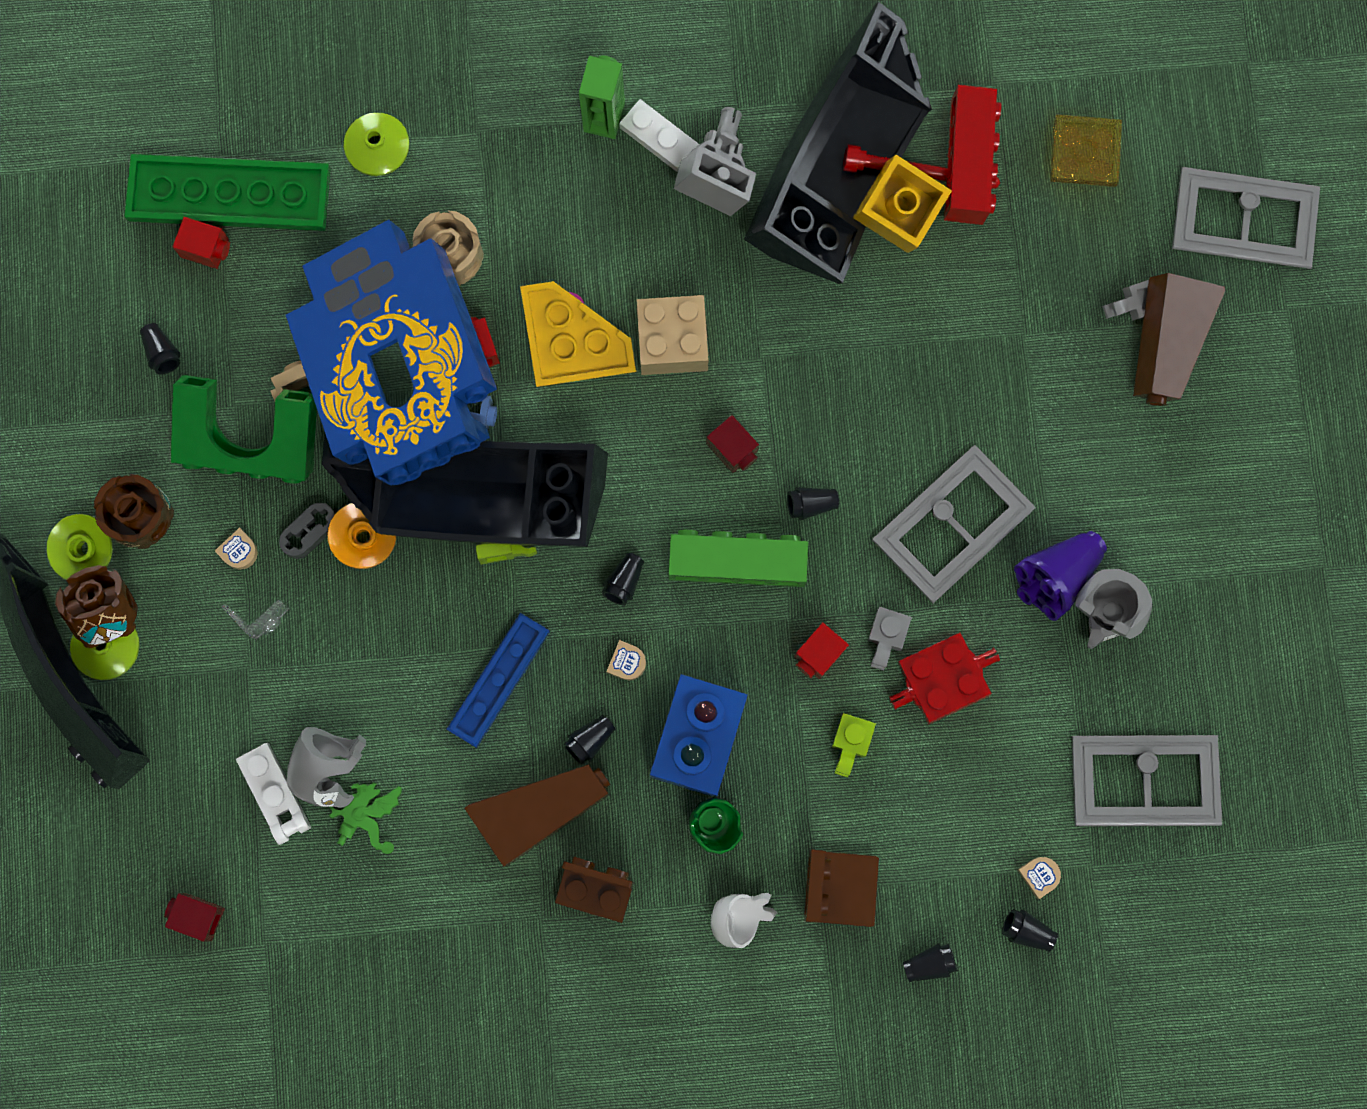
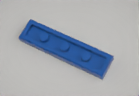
M520 613L447 730L475 748H478L550 631Z

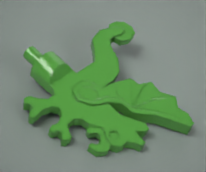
M374 782L369 786L366 784L361 786L358 783L353 784L351 789H357L358 791L353 794V801L344 807L343 810H336L332 806L330 807L332 810V814H329L330 818L344 817V821L337 832L341 835L337 844L343 846L347 838L352 839L356 829L359 827L368 831L371 845L376 850H381L384 854H391L394 851V845L387 841L383 844L380 843L379 825L372 818L382 819L384 815H391L393 808L399 805L398 798L402 793V788L398 786L387 795L375 799L373 804L368 806L372 799L380 795L381 791L379 789L374 790L377 784Z

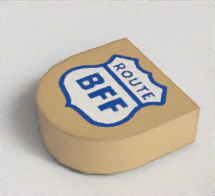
M240 527L215 550L225 563L238 570L247 569L252 566L258 555L257 546Z
M619 640L606 672L623 680H635L645 671V655L636 646Z
M1047 857L1035 858L1017 870L1037 899H1041L1054 890L1061 879V871L1058 865Z

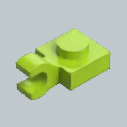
M486 543L476 545L477 558L481 565L515 559L514 557L516 556L531 557L537 554L536 547L524 548L522 545Z
M845 713L842 714L832 748L842 750L834 774L848 778L853 767L855 755L863 758L866 757L876 723Z

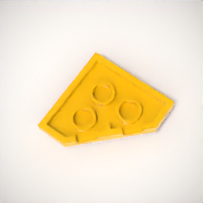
M554 281L520 286L536 387L636 372L631 338Z

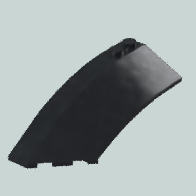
M880 2L874 5L811 102L768 183L744 238L745 241L773 259L838 284L843 283L866 228L865 225L855 220L853 216L881 171L865 167L864 170H857L856 173L843 171V158L847 144L861 146V150H866L869 155L892 158L894 155L902 157L926 115L932 110L929 98L923 96L918 81L922 79L915 53H910L905 39L908 31L905 22Z

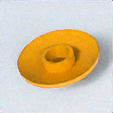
M353 503L342 507L334 515L328 528V543L334 556L341 563L356 569L372 568L385 561L394 549L396 536L376 533L368 523V519ZM361 532H368L370 534L369 540L365 543L358 541V535Z

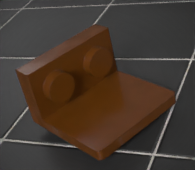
M809 850L804 921L873 927L875 924L879 858L869 855Z
M573 857L572 863L564 861L562 868L565 870L555 903L623 923L634 885L633 881L627 880L629 873L607 867L606 873L594 870L596 863Z

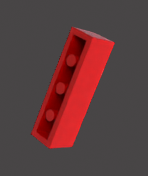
M958 85L952 96L947 168L951 169L952 172L951 176L948 175L946 180V187L952 191L945 201L944 221L983 225L988 215L993 214L995 211L996 194H991L992 183H995L997 179L998 163H993V155L998 150L1000 140L999 132H995V122L999 121L1001 115V102H997V89Z

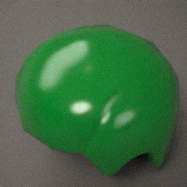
M709 798L701 801L689 817L691 837L707 852L723 854L731 851L743 836L740 825L741 815L727 800Z

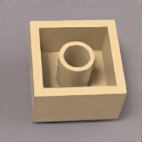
M704 295L637 299L641 375L708 371L709 360Z

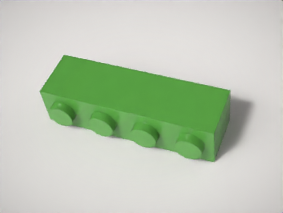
M678 530V535L671 534L669 580L805 587L808 541H801L800 536L781 535L780 540L767 539V535L761 533H748L746 538L732 537L733 533L725 531L712 532V536H698L699 532L696 530Z

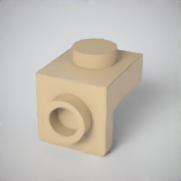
M301 361L287 365L284 368V372L271 377L275 389L270 391L275 401V398L284 389L298 391L309 386Z

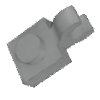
M1149 280L1123 288L1125 299L1102 306L1106 319L1129 311L1132 321L1144 317Z
M883 607L878 608L868 641L877 644L871 667L884 671L891 649L902 650L912 617Z

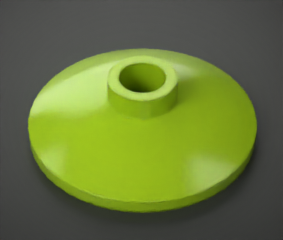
M369 113L359 117L350 125L344 138V151L349 163L359 172L370 176H382L398 169L407 158L410 147L409 136L403 124L395 117L385 113ZM373 136L381 137L380 141L376 144L369 142Z
M85 514L67 516L60 520L50 532L47 541V557L53 570L66 580L84 568L97 565L107 567L111 560L112 540L99 528L93 516ZM84 543H87L88 552L84 555L82 552V545Z
M136 629L126 637H118L107 643L103 650H98L96 647H84L82 642L76 639L74 635H72L70 643L71 657L76 667L86 676L97 680H110L125 674L135 663L140 648Z

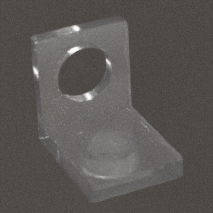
M278 599L249 626L232 607L226 603L221 606L238 626L254 640H257L263 633L268 635L280 625V618L289 610L288 606Z

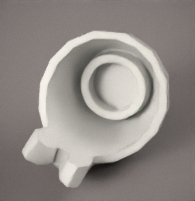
M761 893L757 896L732 894L718 900L711 914V929L716 940L722 945L732 948H744L749 945L755 936L759 921L771 922L777 914L773 908L764 907V905L769 903L771 894Z

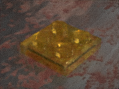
M1056 114L1053 126L1050 182L1116 187L1119 183L1122 120Z

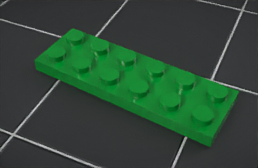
M131 154L124 217L129 222L181 224L183 218L187 217L212 226L325 231L331 168L328 163Z

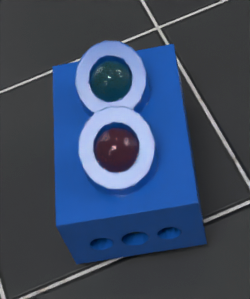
M681 674L650 772V778L717 798L748 694Z

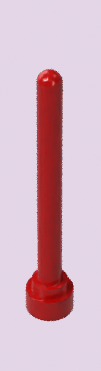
M847 144L842 170L854 173L857 170H864V167L882 170L890 158L869 155L866 150H861V146ZM907 161L933 179L946 181L948 175L951 176L952 170L946 167ZM998 177L996 182L992 183V189H996L1000 185Z

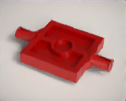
M961 633L953 635L898 661V665L905 677L906 689L889 696V701L892 703L894 710L913 701L921 709L928 725L991 696L992 693L983 677V668L999 662V655H996L997 651L995 648H992L985 653L975 656L969 650Z

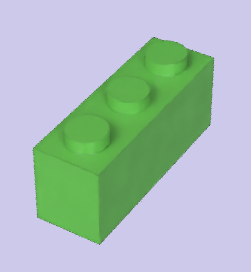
M601 55L598 58L593 56L588 58L579 90L584 132L616 139L625 106L622 63H618L612 57Z

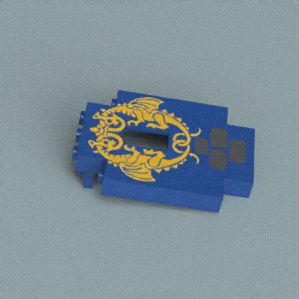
M387 220L303 265L314 300L286 314V318L334 457L347 464H357L368 457L376 478L389 485H399L417 479L421 472L445 465L455 455L478 448L481 442L490 438L486 426L471 416L467 404L484 400L487 394L497 390L444 248L430 238L410 249L404 231L392 221ZM398 342L413 382L414 390L412 397L405 405L391 407L385 399L371 356Z

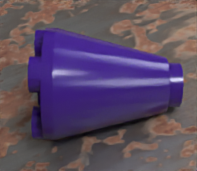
M1088 531L1025 557L1014 566L1017 582L1020 586L1017 589L1019 598L1027 605H1035L1050 620H1058L1070 610L1076 601L1077 594L1092 577L1103 560L1104 554L1107 551L1106 543L1097 533Z

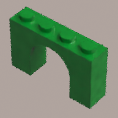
M183 375L173 384L171 463L182 464V467L187 469L214 468L216 472L221 474L248 473L250 477L256 479H264L269 476L282 478V481L292 484L306 481L313 472L317 407L312 393L284 389L275 398L274 432L271 443L262 448L247 449L229 441L218 426L216 419V379Z

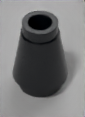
M150 323L142 327L140 335L149 368L155 370L160 375L168 374L177 369L181 363L179 359L180 352L160 329L159 325Z
M796 487L794 491H788L787 493L789 515L791 518H799L801 521L831 511L832 509H838V492L836 489Z
M627 552L625 557L622 558L602 583L604 586L602 595L618 605L625 606L628 600L633 599L644 560L633 553Z
M601 715L598 719L596 718L569 734V739L564 743V747L579 764L582 765L586 760L591 762L616 729L606 716Z
M1024 909L1020 911L1011 910L1002 927V934L1008 937L1009 942L1048 952L1054 948L1058 938L1057 932L1040 922Z
M938 943L903 962L909 982L951 977L950 973L958 971L949 944L941 946Z

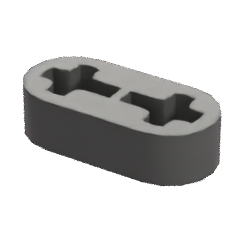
M324 503L311 505L282 532L279 539L280 548L290 558H304L328 536L329 524L336 513L330 506ZM318 512L322 515L328 512L329 514L326 516L327 525L323 527L321 524H317L310 531L309 528L316 523L314 515ZM307 531V534L300 541L303 547L299 550L295 547L289 550L288 548L291 546L290 537L294 535L296 538H299Z

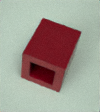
M733 415L706 437V445L732 473L736 472L739 468L745 471L758 459L755 454L758 453L759 444Z
M178 893L177 897L172 898L166 907L164 917L167 918L165 927L203 942L212 941L225 908L187 893Z

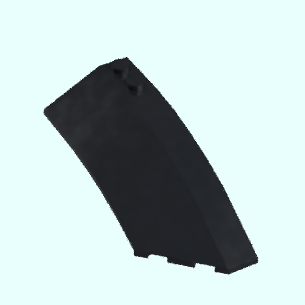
M326 434L322 455L323 467L336 479L343 492L355 507L360 509L368 519V523L378 534L454 542L588 547L605 489L608 453L595 443L483 441L478 448L451 457L450 461L445 465L421 472V475L415 480L399 485H389L374 476L368 457L357 464H347L334 457Z
M0 534V611L12 647L25 676L45 711L71 744L68 747L70 753L81 763L86 761L93 768L90 774L103 788L109 786L110 788L120 789L147 765L150 760L106 712L74 664L54 622L43 590L48 583L4 535Z

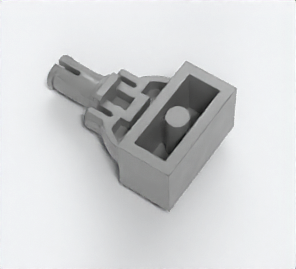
M725 107L721 110L717 131L710 130L707 132L704 142L681 160L673 189L732 216L749 202L756 173L745 168V163L741 156L743 144H738L739 139L736 137L742 113L737 110L733 117L735 108Z

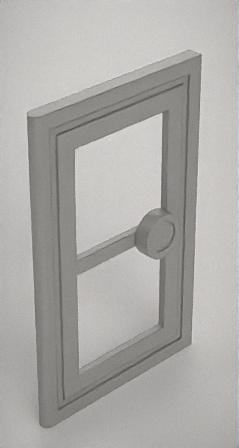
M1182 167L1172 249L1311 269L1320 186ZM1199 188L1242 194L1239 198V204L1244 209L1240 240L1194 233ZM1260 197L1299 202L1295 248L1248 241L1251 211L1260 204Z
M974 445L880 531L872 541L929 601L934 603L1035 509V506ZM973 471L1009 506L975 539L953 518V505L949 501L943 500ZM931 510L937 520L947 521L969 544L935 577L899 541Z
M1218 735L1072 736L1075 826H1222ZM1093 755H1139L1136 765L1139 771L1143 773L1144 807H1095ZM1155 755H1199L1201 807H1152L1150 773L1154 772L1159 764Z

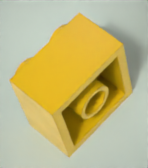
M894 155L883 166L853 218L909 253L919 247L952 190L898 155Z

